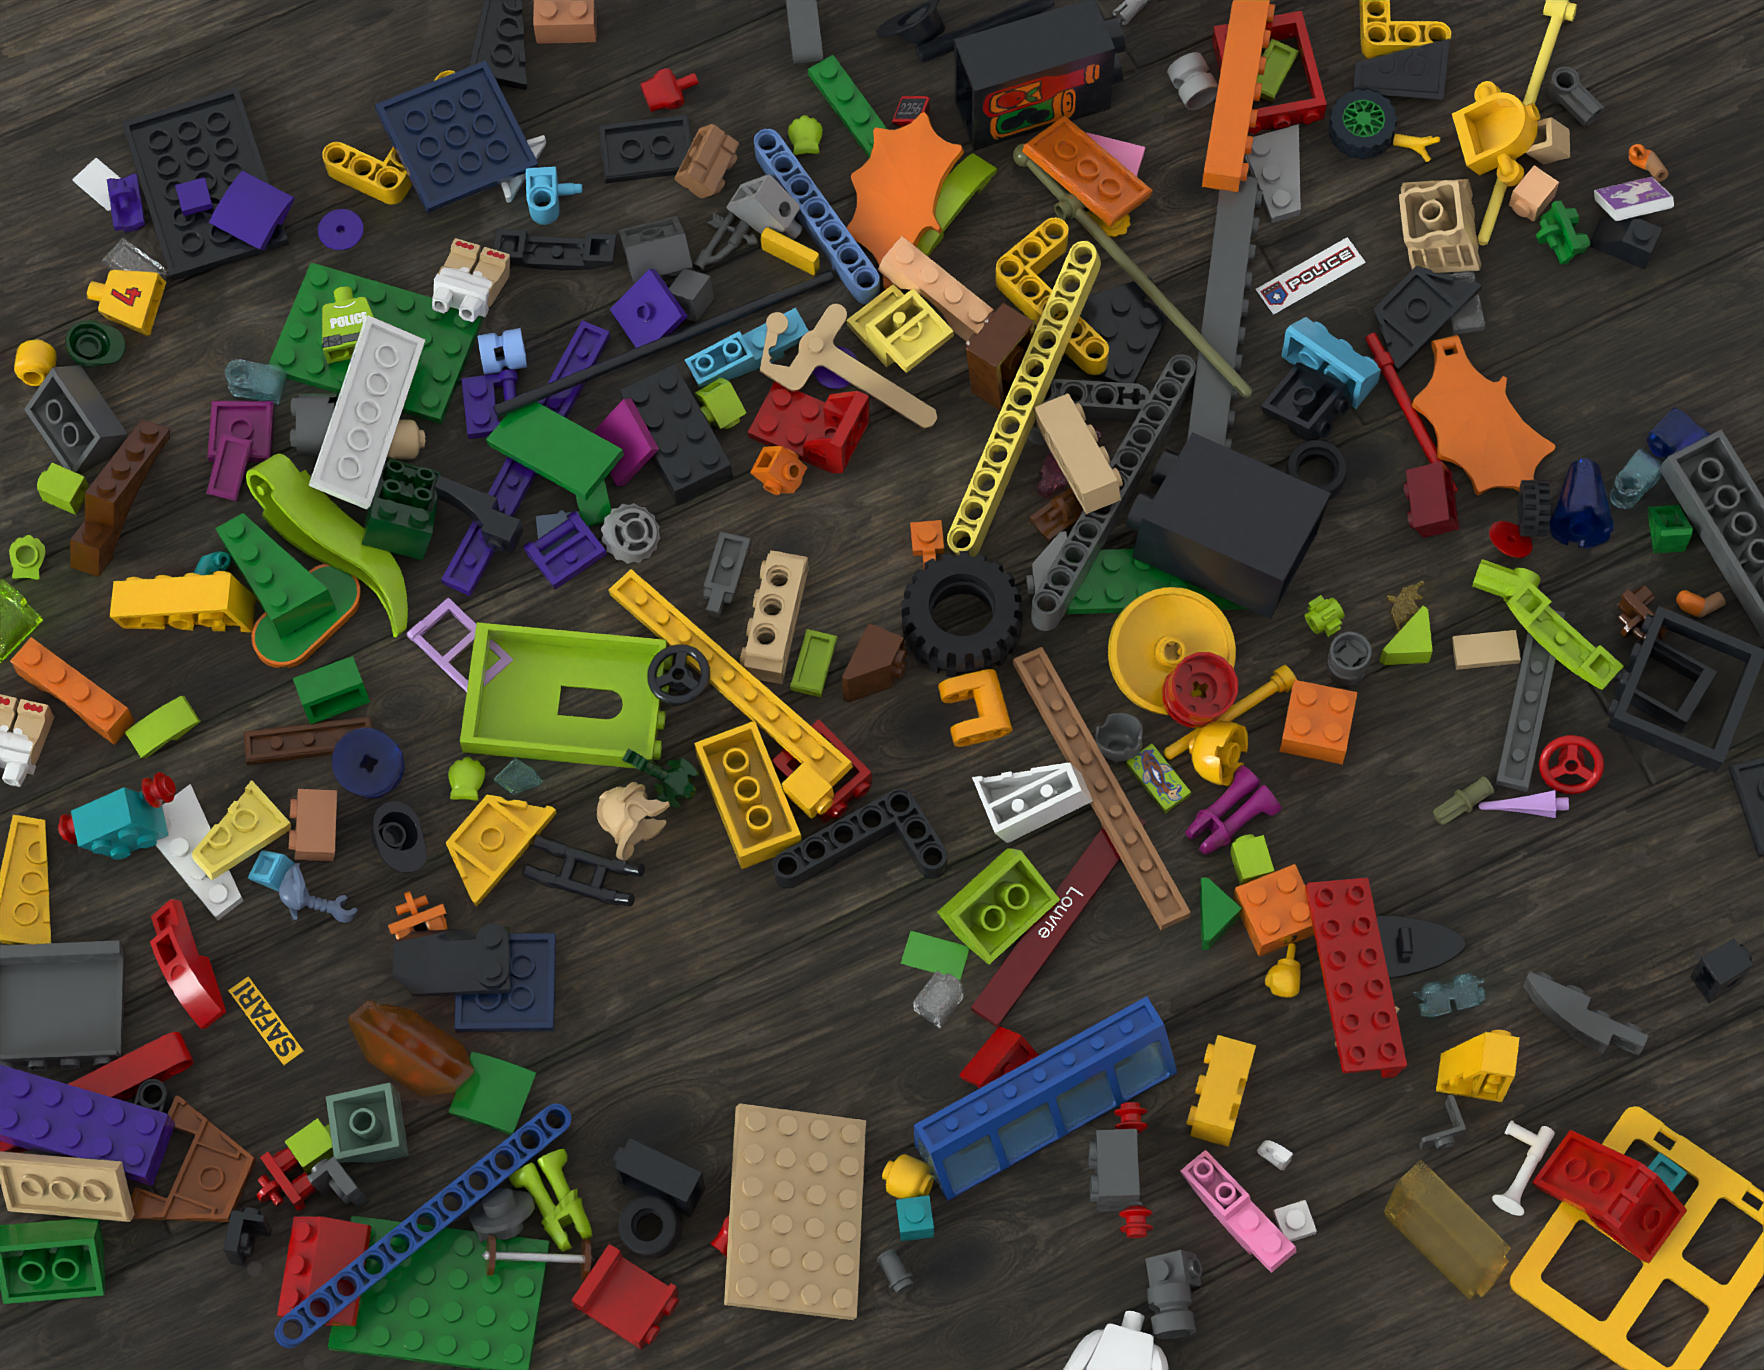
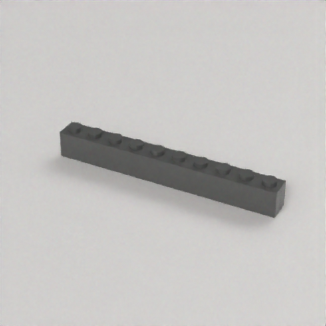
M1248 176L1246 182L1240 181L1238 192L1219 190L1201 335L1237 373H1240L1242 354H1236L1237 345L1244 344L1246 327L1240 326L1241 317L1247 318L1249 299L1243 298L1244 289L1250 290L1253 273L1247 271L1248 262L1254 263L1256 244H1250L1251 235H1257L1259 217H1254V208H1261L1263 190L1257 189L1258 178ZM1200 351L1198 353L1187 440L1193 432L1231 449L1232 439L1226 438L1227 428L1233 429L1235 410H1229L1230 400H1237L1238 391Z

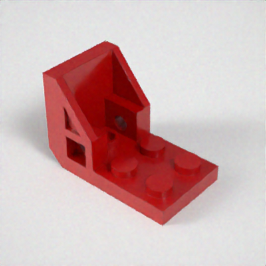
M774 382L748 430V437L767 446H783L790 449L799 456L798 459L827 472L843 473L870 422L869 395L860 391L830 394L825 403L800 391H790L779 383Z
M1572 1130L1568 1132L1532 1181L1538 1190L1585 1212L1597 1227L1637 1258L1648 1264L1687 1212L1684 1205L1662 1179L1644 1164Z

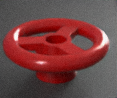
M1565 735L1554 739L1544 748L1539 759V771L1545 783L1552 789L1564 794H1579L1588 791L1599 782L1604 771V758L1598 746L1591 740L1578 735ZM1579 746L1587 749L1593 756L1595 763L1594 771L1584 766V752ZM1562 747L1558 753V765L1549 769L1551 755L1558 748ZM1575 760L1576 763L1568 764L1567 761ZM1567 773L1571 775L1578 774L1586 780L1579 784L1569 785L1561 783L1555 778Z

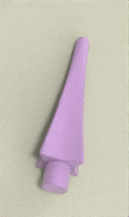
M1555 790L1513 799L1480 802L1478 807L1481 810L1513 811L1556 818V810H1569V798H1556Z

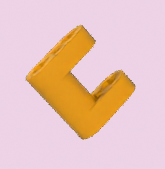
M981 670L952 677L939 683L938 689L943 703H954L974 698L979 718L957 723L950 728L955 746L964 747L998 739L1013 731L996 670Z

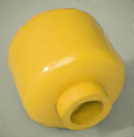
M40 339L28 340L22 343L17 349L14 371L17 377L27 385L40 386L51 369L56 367L57 353L50 344Z
M903 1154L894 1162L890 1160L887 1163L882 1179L886 1180V1191L888 1194L898 1199L928 1196L934 1182V1175L931 1174V1168L927 1163Z

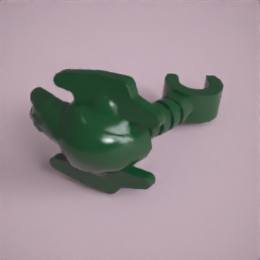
M629 748L622 758L623 761L633 765L636 769L642 772L645 771L647 774L661 780L662 785L659 783L654 785L658 793L657 800L661 802L668 801L671 807L680 808L681 804L678 802V798L692 799L697 792L692 784L691 776L699 777V772L690 762L682 757L678 761L669 760L668 765L672 767L669 770L654 762H650L647 758Z

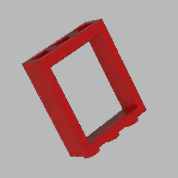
M1302 11L1274 15L1272 23L1266 22L1265 30L1271 31L1270 41L1271 39L1278 41L1296 37L1312 99L1256 109L1258 110L1255 128L1249 127L1248 131L1252 135L1261 130L1272 128L1280 130L1300 123L1311 124L1313 121L1324 119L1327 104ZM1229 24L1213 27L1212 45L1220 73Z

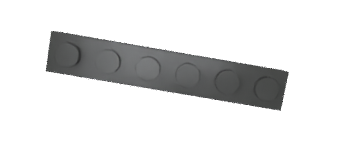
M1555 611L1557 614H1559V615L1564 619V617H1565V613H1564V612ZM1527 632L1495 785L1527 792L1529 788L1556 660L1529 632Z

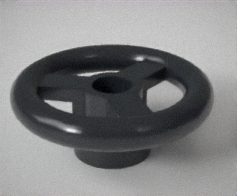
M684 644L671 645L662 649L654 656L647 671V681L651 692L662 702L671 705H683L696 700L705 691L710 680V666L706 657L698 649ZM677 654L675 666L670 669L669 673L657 677V670L660 664L666 658ZM688 655L693 657L700 666L701 676L699 682L695 680L691 670L686 666ZM678 674H684L682 679H675ZM670 685L674 692L684 695H670L661 688Z

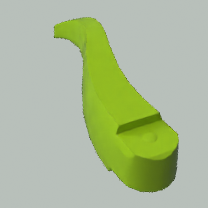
M275 454L248 470L246 474L247 485L254 498L264 509L262 517L289 543L308 556L344 571L364 582L377 594L386 609L391 622L393 637L397 638L407 628V594L403 575L392 554L389 551L362 545L364 528L345 514L323 491L309 486L311 476L306 470L299 472L285 455Z

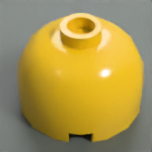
M1220 720L1205 725L1198 732L1197 736L1192 737L1189 744V753L1192 754L1195 771L1211 783L1226 786L1232 785L1234 782V771L1240 765H1244L1242 762L1238 763L1241 752L1247 753L1248 734L1246 727L1231 721Z

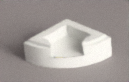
M1265 1140L1257 1149L1258 1154L1283 1171L1291 1162L1293 1155L1286 1148L1269 1140Z

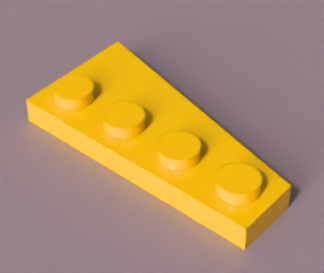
M19 815L12 816L0 871V943L10 945L51 943L45 820Z

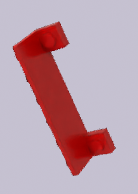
M1358 878L1310 882L1305 886L1342 1072L1355 1073L1381 1070L1382 1078L1395 1077L1407 1066L1369 879Z

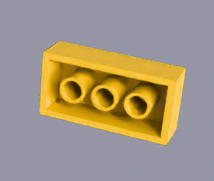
M755 721L694 743L696 756L741 869L774 858L780 852L801 841L800 831Z

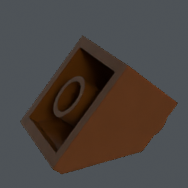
M868 623L842 676L844 701L852 702L889 689L896 678L899 680L902 678L907 667V662L904 661L907 655V650H904V637Z

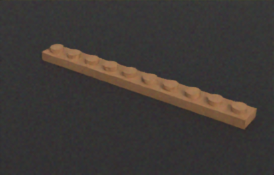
M1043 647L1014 658L1013 665L1067 763L1070 762L1082 773L1093 800L1090 804L1160 930L1190 918L1191 912Z

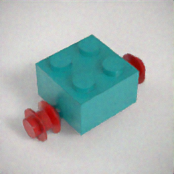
M158 772L154 775V780L148 777L142 780L140 792L123 787L71 810V816L69 814L61 815L58 831L64 840L71 844H78V847L90 850L95 854H103L114 860L127 858L131 855L130 852L139 848L152 847L157 844V840L169 836L162 800L166 803H171L174 800L175 784L169 776Z

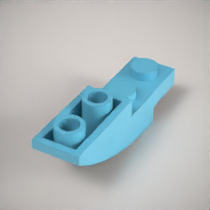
M796 308L784 313L788 319V328L783 334L778 335L776 347L769 350L768 353L773 358L770 360V363L784 357V351L799 344L801 338L809 332ZM766 323L744 335H741L739 331L685 359L698 386H707L720 377L730 380L759 369L767 333Z

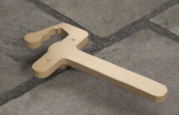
M830 305L814 330L807 332L801 338L799 353L790 367L771 364L770 360L773 358L768 353L771 348L776 347L778 335L783 334L787 330L788 319L780 312H775L768 316L766 321L767 333L760 372L786 389L795 392L804 387L815 368L823 366L922 429L932 428L935 424L937 414L934 408L835 347L833 340L847 318L846 309L842 305Z

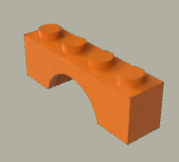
M32 637L10 660L18 675L41 692H48L58 698L78 714L90 728L113 745L119 741L125 734V731L135 722L125 705Z

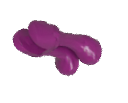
M1240 765L1234 771V782L1227 791L1207 809L1200 810L1194 821L1185 831L1186 836L1190 840L1198 837L1207 828L1213 833L1199 847V850L1204 855H1208L1222 846H1228L1233 835L1259 813L1263 812L1269 816H1274L1282 810L1281 805L1272 792L1265 785L1260 787V781L1257 776L1244 765ZM1254 792L1250 799L1224 822L1220 820V817L1241 798Z

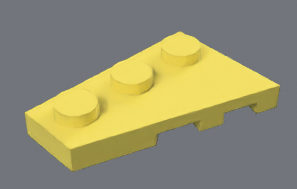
M251 780L245 787L244 794L238 801H234L228 808V813L220 823L215 824L192 851V858L207 876L214 880L291 830V823Z

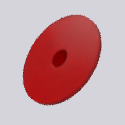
M1498 521L1492 524L1489 529V537L1492 543L1504 554L1523 558L1531 553L1533 548L1531 538L1520 536L1519 526L1516 524Z

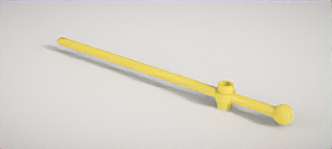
M1546 0L1543 15L1551 16V20L1523 100L1525 105L1535 104L1562 22L1564 20L1573 22L1577 4L1570 3L1569 0ZM1498 178L1478 235V243L1483 246L1489 242L1507 189V185Z

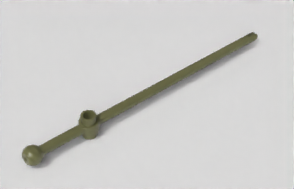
M1026 143L1018 145L1013 151L1015 163L1022 167H1028L1059 200L1054 205L1056 215L1062 220L1076 218L1244 398H1249L1252 394V388L1084 210L1087 207L1076 196L1068 193L1061 184L1022 152Z

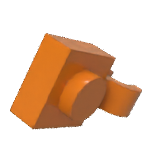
M942 520L910 523L913 556L923 557L924 569V563L932 558L936 561V554H944Z

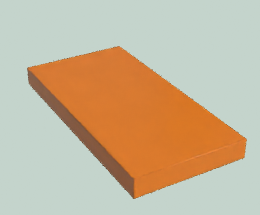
M1065 115L1027 142L1023 147L1022 152L1066 190L1076 196L1080 202L1110 227L1149 199L1153 192L1150 187Z

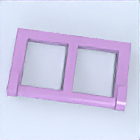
M447 598L427 617L418 622L407 633V637L414 641L467 693L468 680L451 663L474 643L476 623L453 601ZM450 612L470 633L442 657L422 636ZM492 639L490 641V649L500 660L486 671L484 686L513 661Z

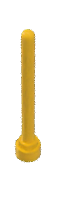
M1282 665L1273 671L1274 675L1270 677L1268 683L1233 704L1216 721H1232L1274 693H1282L1283 691L1288 693L1292 690L1294 680H1297L1295 675L1287 665ZM1196 728L1165 748L1163 751L1164 757L1170 760L1189 749L1192 737L1197 736L1202 728Z

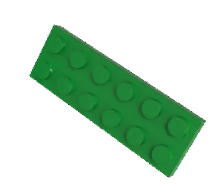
M1110 549L1099 552L1070 603L1067 614L1121 613L1137 597L1156 589L1169 587L1184 588L1197 592L1212 601L1220 610L1247 608L1133 558L1134 549Z

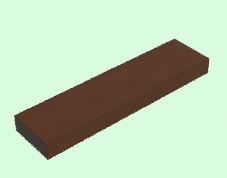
M371 716L243 732L247 765L375 750Z

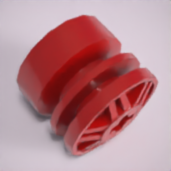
M1197 652L1185 657L1166 677L1162 686V703L1167 714L1176 723L1188 728H1203L1208 723L1215 722L1234 704L1238 694V678L1233 667L1223 657L1211 652ZM1199 689L1202 694L1194 698L1191 692Z

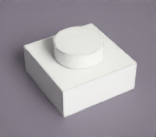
M1306 1200L1273 1211L1278 1229L1291 1242L1316 1234L1317 1230Z

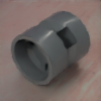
M1356 632L1341 633L1334 638L1330 646L1326 670L1328 676L1335 683L1342 686H1352L1363 680L1368 670L1372 652L1368 640Z
M1165 1283L1147 1289L1149 1309L1155 1312V1315L1150 1318L1152 1335L1155 1339H1176L1190 1336L1197 1332L1194 1313L1188 1310V1306L1193 1303L1189 1283Z

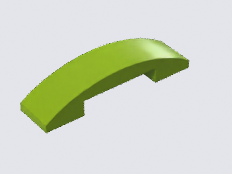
M974 153L958 164L943 182L937 201L936 219L942 232L939 234L935 230H928L922 236L916 248L926 256H929L944 238V231L976 191L980 193L997 172V168Z
M1527 580L1506 603L1512 613L1531 636L1559 662L1590 684L1603 690L1624 666L1601 645L1595 648L1549 606L1552 601Z

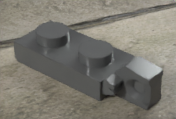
M720 531L704 583L703 597L704 599H709L706 609L708 611L707 617L720 620L724 603L732 604L750 549L751 538Z

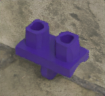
M137 173L120 179H106L115 231L123 230L127 233L142 229V226H146Z

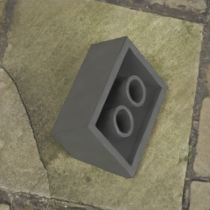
M81 365L53 367L24 409L63 467L80 475L113 456L128 435Z

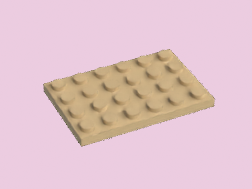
M738 1104L736 1106L724 1305L848 1320L857 1318L866 1120L747 1104Z

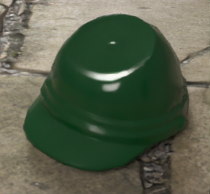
M90 319L72 325L66 335L65 349L77 364L84 367H99L116 363L123 357L125 338L118 329Z

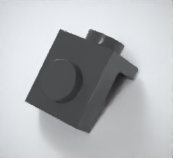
M1177 1250L1146 1258L1150 1287L1175 1282L1189 1283L1190 1287L1193 1288L1201 1286L1202 1266L1195 1253Z

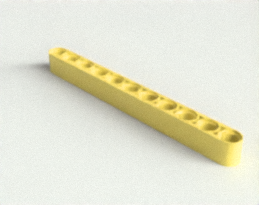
M1088 241L1075 243L1067 255L949 530L947 542L956 556H959V551H969V556L975 557L980 551L1035 422L1034 407L1042 404L1100 270V257L1094 245ZM1086 254L1092 255V259L1088 263H1078L1081 256ZM1074 282L1080 283V287L1075 292L1066 291L1069 284ZM1062 310L1068 311V315L1063 320H1054L1057 312ZM1050 338L1056 340L1053 347L1049 349L1042 348L1045 340ZM1033 368H1044L1040 376H1029ZM1023 395H1031L1032 399L1027 405L1021 406L1017 404L1019 398ZM1012 423L1020 424L1017 432L1013 434L1005 433L1008 425ZM1004 451L1008 453L1004 461L999 463L993 461L994 456L998 452ZM985 481H995V486L991 490H981V486ZM976 508L983 509L980 518L976 520L969 519V514L972 510ZM962 537L971 538L970 544L967 547L957 548L959 539Z

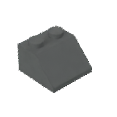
M677 216L618 230L633 282H637L649 269H655L660 276L665 274L676 276L683 269L693 267L685 232Z

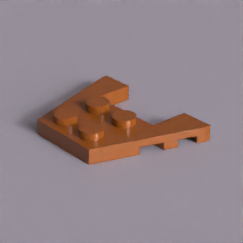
M175 1096L168 1115L175 1122L174 1129L195 1137L168 1198L138 1187L134 1188L131 1201L135 1215L132 1219L229 1222L231 1211H235L256 1159L209 1122L201 1113L192 1108L184 1099Z

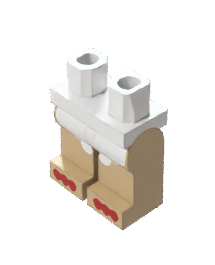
M455 238L444 266L441 267L439 273L434 278L432 309L441 313L448 312L450 307L459 309V316L470 322H473L478 316L486 317L489 307L493 304L510 276V254L484 247L481 252L480 245Z
M0 694V768L5 769L2 779L9 785L21 787L26 775L34 774L35 764L41 754L54 720V715L46 704L21 699L19 702L15 697Z

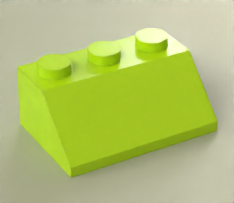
M1007 848L937 913L965 945L987 964H991L1060 899L1021 850Z

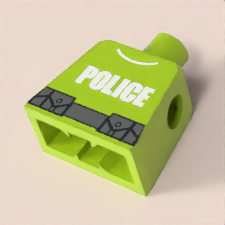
M350 287L335 289V302L325 304L322 307V347L327 363L351 359L364 319L368 315L373 317L366 297L353 298Z

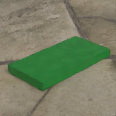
M538 402L508 413L486 439L488 446L586 501L624 456L623 450Z

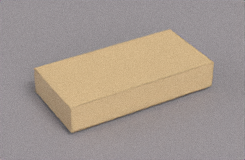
M1516 630L1453 636L1451 640L1456 670L1518 664L1521 660Z

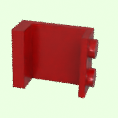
M609 1244L572 1298V1303L576 1309L642 1350L646 1343L651 1345L661 1329L658 1324L664 1315L669 1317L679 1303L677 1295L679 1293L675 1285L672 1283L669 1286L622 1257L621 1251Z

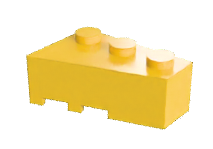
M1492 1030L1491 1033L1485 1032L1441 1053L1436 1092L1502 1102L1515 1077L1520 1037L1511 1036L1512 1034L1505 1030Z
M1217 1035L1215 1045L1208 1043L1203 1062L1209 1064L1206 1076L1201 1074L1199 1076L1195 1094L1201 1095L1198 1107L1191 1105L1186 1123L1192 1126L1191 1137L1229 1147L1256 1045Z

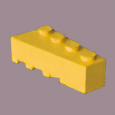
M216 571L213 575L187 573L184 577L158 575L155 579L129 577L126 581H114L110 618L122 628L164 630L165 624H169L171 627L181 630L193 631L194 625L212 627V631L226 632V626H240L241 632H252L256 598L231 573L226 571Z

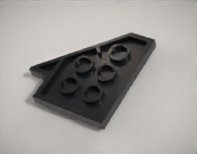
M1135 281L1089 295L1080 314V317L1109 346L1107 368L1099 375H1091L1105 382L1135 384L1168 320L1166 314L1158 306L1144 301L1146 293ZM1072 333L1071 338H1077L1080 335ZM1047 339L1043 342L1042 348L1049 349L1055 343L1051 339ZM1065 353L1063 354L1060 363L1084 372ZM1091 353L1088 355L1090 358L1094 359L1101 357L1097 353Z

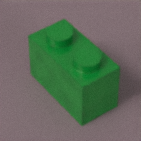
M353 656L293 678L310 725L370 703Z

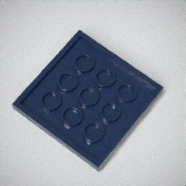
M486 60L375 104V110L427 213L526 173V168H538V162Z

